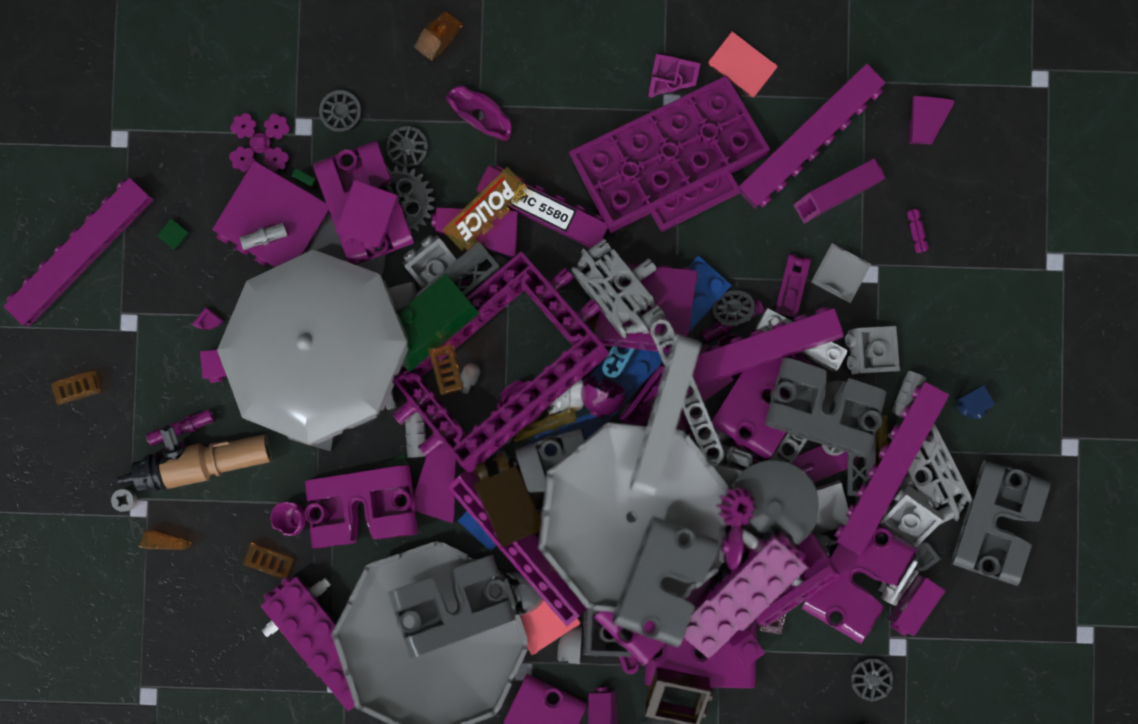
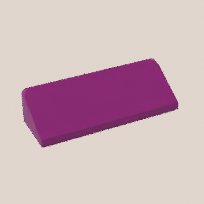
M661 365L649 376L618 419L625 424L644 426L650 418L663 377L660 369L662 368Z

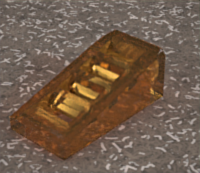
M449 344L429 350L441 395L464 389L454 346ZM449 355V358L439 361L438 357ZM451 362V367L441 369L440 365ZM453 371L454 375L443 378L442 374ZM456 380V384L444 386L445 382Z
M88 371L51 384L57 405L101 393L95 371ZM84 379H87L90 390H86ZM77 381H79L80 387L82 390L81 393H78L76 385ZM70 383H71V386H72V389H73V393H74V395H72V396L70 395L69 388H68V385H67V384H70ZM60 386H63L66 398L62 399Z
M146 530L143 533L139 548L184 550L191 548L192 543L154 530Z
M250 542L242 564L284 579L288 576L294 558ZM257 550L259 553L255 563L251 562L254 552ZM264 553L268 554V556L266 558L264 566H261L260 563ZM272 557H277L273 568L269 569ZM282 559L285 560V563L280 573L277 572V569Z

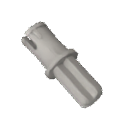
M721 444L724 453L723 459H726L728 463H737L745 467L753 463L752 454L741 451L736 446L730 447ZM711 447L712 455L716 454L718 449Z

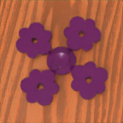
M248 113L242 114L241 117L235 116L233 119L234 123L230 127L231 131L237 134L240 139L245 136L252 138L250 139L251 148L244 149L239 146L236 151L230 153L229 158L233 162L232 167L235 169L239 168L242 172H247L250 165L255 161L252 158L254 152H265L266 158L263 159V164L268 166L270 171L277 172L278 169H285V163L289 159L288 154L282 152V149L276 147L274 150L269 148V138L281 139L283 135L289 132L290 128L286 124L287 119L279 117L277 114H272L269 120L264 122L265 134L257 133L254 135L255 131L253 128L256 127V122L252 120L251 116Z

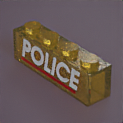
M507 167L442 229L443 233L462 252L465 249H471L478 242L476 238L481 233L486 235L494 227L492 223L498 217L500 219L504 218L510 211L509 207L514 202L518 204L527 195L525 193L527 187Z

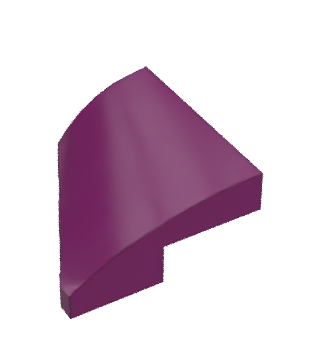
M656 53L648 97H655L663 93L695 86L700 62Z
M914 96L912 98L909 143L932 144L953 107L954 100Z

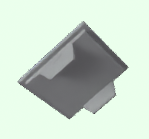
M832 243L811 283L851 303L871 263Z

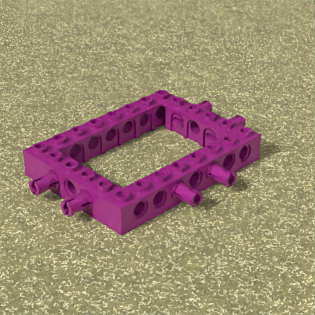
M520 252L466 297L480 313L412 371L409 372L402 365L398 375L393 377L395 384L407 397V402L392 413L395 419L402 425L417 412L433 430V435L418 446L427 458L443 444L459 464L471 473L475 469V465L484 462L610 355L604 345L586 326V322L602 310L599 305L591 299L576 312L559 295V290L574 279L565 267L549 281ZM462 280L463 286H469L467 280ZM525 291L573 347L567 352L561 353L562 356L551 366H546L544 372L532 382L528 381L525 388L514 397L508 398L509 401L498 411H493L491 417L479 427L475 426L473 428L474 431L468 435L422 377Z

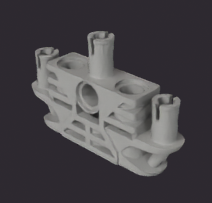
M602 239V241L588 251L582 249V257L578 262L577 268L573 267L571 271L590 298L599 305L602 313L623 338H627L626 334L642 332L649 334L648 328L651 319L659 315L665 317L663 311L659 310L660 307L658 305L655 306L652 296L640 283V281L657 270L655 265L650 263L651 260L648 258L631 271L615 250H612L609 244L606 243L605 239ZM588 265L590 271L583 274V269ZM623 281H631L628 286H621ZM615 285L619 294L613 289ZM627 321L633 323L631 326L622 327Z
M933 424L929 431L930 435L924 440L920 448L921 450L918 451L899 488L904 490L909 485L925 496L926 503L933 508L938 507L939 504L946 503V507L938 510V512L944 515L943 521L939 524L941 525L953 518L957 522L959 513L964 508L966 502H972V498L938 429ZM888 433L887 436H888L889 440H890V439H893L892 437L889 436L890 433ZM928 464L931 471L927 467H924V465ZM919 470L925 474V479L921 483L917 482L915 474ZM960 494L962 498L959 502L955 503L953 497Z

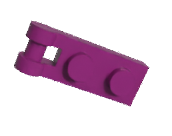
M788 254L774 312L790 318L797 317L811 258L804 257L802 259L796 257L795 254ZM793 265L801 267L800 273L792 271Z

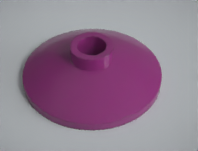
M741 525L740 527L732 526L727 539L723 538L721 542V552L725 553L729 569L736 570L739 566L743 550V531Z

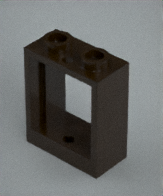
M656 667L645 700V717L679 724H700L701 719H705L707 714L706 704L713 697L710 678ZM665 685L699 692L694 707L660 701Z

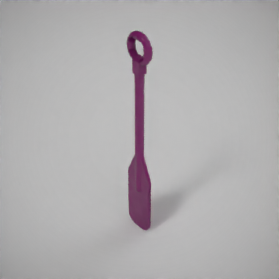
M821 445L796 456L792 464L801 469L815 483L846 470L847 452L839 455H829L823 450ZM859 456L853 458V465L858 463Z

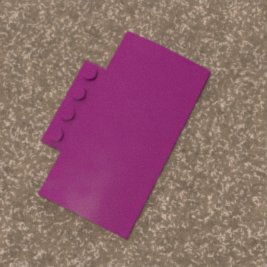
M724 76L570 151L569 154L610 233L649 214L652 215L659 230L663 232L740 194L741 190L731 174L768 156L770 148L728 77Z

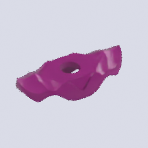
M457 86L449 91L446 95V100L454 111L467 123L489 136L504 141L509 140L512 131L510 119L492 99L482 93L471 91L465 86ZM475 110H481L485 114V118L477 120L473 117L472 113Z

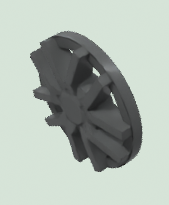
M337 90L323 98L319 108V115L324 125L330 130L345 132L357 125L361 116V106L353 94ZM343 94V102H338V95ZM334 96L335 104L327 100ZM347 96L352 98L354 101L346 103ZM324 105L332 106L331 110L324 109ZM352 105H357V109L349 110L348 108ZM323 113L331 115L328 117L327 120H325ZM357 113L356 119L353 120L350 114ZM335 118L336 122L334 125H329L328 123ZM346 118H349L352 122L349 126L344 122ZM340 121L344 125V128H337Z
M403 126L395 129L390 134L386 143V150L394 164L403 168L404 166L411 168L417 166L425 159L428 152V143L426 137L419 129ZM407 130L405 137H403L399 132ZM410 131L416 132L412 139L408 138ZM396 134L401 138L399 142L393 139ZM418 135L422 137L423 141H416ZM391 142L397 145L396 147L390 149ZM416 145H424V150L416 149ZM399 150L400 153L396 157L391 155V153ZM414 153L422 154V156L416 160ZM412 155L414 162L408 164L407 156ZM404 156L405 164L400 163L397 160Z
M733 290L725 292L713 304L714 317L726 327H737V325L746 321L749 322L752 315L755 314L754 300L748 293ZM733 295H740L737 299L733 297ZM729 296L731 300L726 301L724 298Z
M875 658L864 659L852 670L851 686L860 698L867 701H878L886 697L892 690L893 674L889 666L883 661ZM868 662H870L871 670L869 671L866 670L864 665ZM873 662L881 664V666L875 670ZM862 667L864 674H856V672ZM885 668L887 673L880 676L879 672ZM889 676V684L882 680ZM855 677H861L863 682L855 683ZM881 684L888 687L885 692L879 689ZM856 686H864L861 693L857 690ZM868 688L871 689L870 697L865 696ZM875 690L879 691L881 695L874 697Z

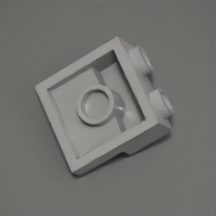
M429 235L421 242L422 247L417 251L412 249L403 256L405 260L402 264L422 289L456 261V258L437 235L434 237Z
M896 326L848 330V334L845 337L846 346L850 348L847 366L852 374L900 371Z
M908 485L904 490L899 488L893 497L894 500L889 504L879 524L917 547L943 521L944 515L928 505L926 497Z

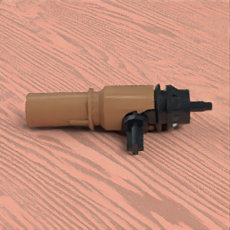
M166 425L165 428L160 429L166 446L163 448L162 454L155 452L153 455H146L140 461L133 462L131 466L132 473L117 477V482L119 484L134 482L138 491L146 489L153 492L160 489L164 491L166 489L208 481L213 474L221 476L222 472L269 463L272 461L271 447L266 434L230 442H212L207 447L201 443L185 446L183 442L178 441L174 427Z

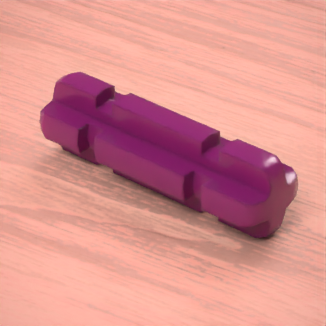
M909 210L907 216L908 220H911L910 229L913 241L916 242L914 244L917 253L925 252L928 250V244L925 241L926 235L922 220L920 221V210Z

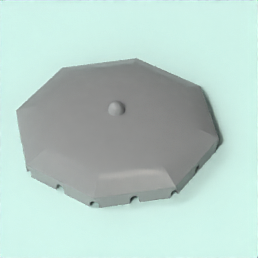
M311 250L246 281L217 349L242 418L311 445L319 444L339 435L346 428L352 429L376 418L380 410H384L394 385L392 382L393 377L398 375L409 349L407 348V340L409 339L401 319L394 309L395 305L386 282L380 274L319 251Z
M606 423L547 471L539 549L586 608L599 611H615L652 516L718 540V548L705 582L717 573L721 563H724L725 553L721 552V542L723 538L726 539L727 537L725 533L726 524L723 522V518L717 515L721 508H718L716 505L721 503L722 500L719 496L725 495V489L729 487L713 466L706 461V457L684 431L675 430L654 496L630 489V482L647 429L644 426ZM685 532L679 534L678 543H683L686 540ZM666 576L661 580V587L673 591L683 599L690 595L689 592L692 589L699 588L703 584L681 581L670 576Z
M436 541L366 565L331 634L355 708L388 724H474L496 715L512 685L511 681L516 676L528 650V638L520 615L516 611V603L504 574L499 571L501 579L507 587V596L516 620L423 655L410 658L401 629L398 627L397 618L388 592L431 577L443 595L447 609L450 612H454L457 609V602L453 593L451 569L477 559L470 558L467 554L443 542ZM493 584L490 587V593L496 597L500 592V588L497 584ZM411 615L405 616L403 620L404 626L411 628L414 625V618Z

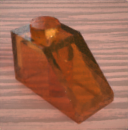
M445 11L423 29L414 48L432 61L444 51L463 24Z

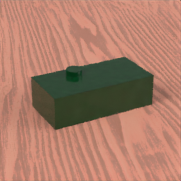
M446 273L397 313L409 339L407 340V348L409 349L402 365L409 372L412 371L480 314Z

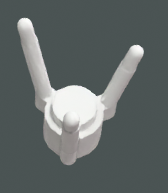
M916 560L913 561L899 585L889 584L887 586V583L882 582L879 591L883 593L880 598L897 606L899 600L902 599L903 594L919 573L918 570L914 571L918 562Z

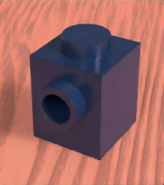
M984 385L978 386L956 399L958 411L963 417L966 416L967 419L974 417L977 420L988 414L986 410L995 405Z

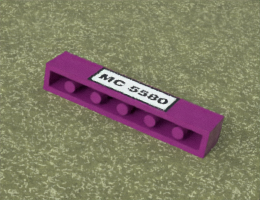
M494 166V168L487 167L476 189L478 194L483 196L503 177L504 180L492 191L500 192L503 196L505 189L503 182L506 181L514 196L509 200L504 198L503 206L517 211V213L589 248H592L604 238L608 227L601 216L595 214L592 217L586 214V209L578 205L572 207L565 204L567 200L558 195L551 197L545 194V189L534 185V187L526 185L525 179L516 175L512 178L506 175V170L498 166ZM499 196L492 198V201L500 204Z

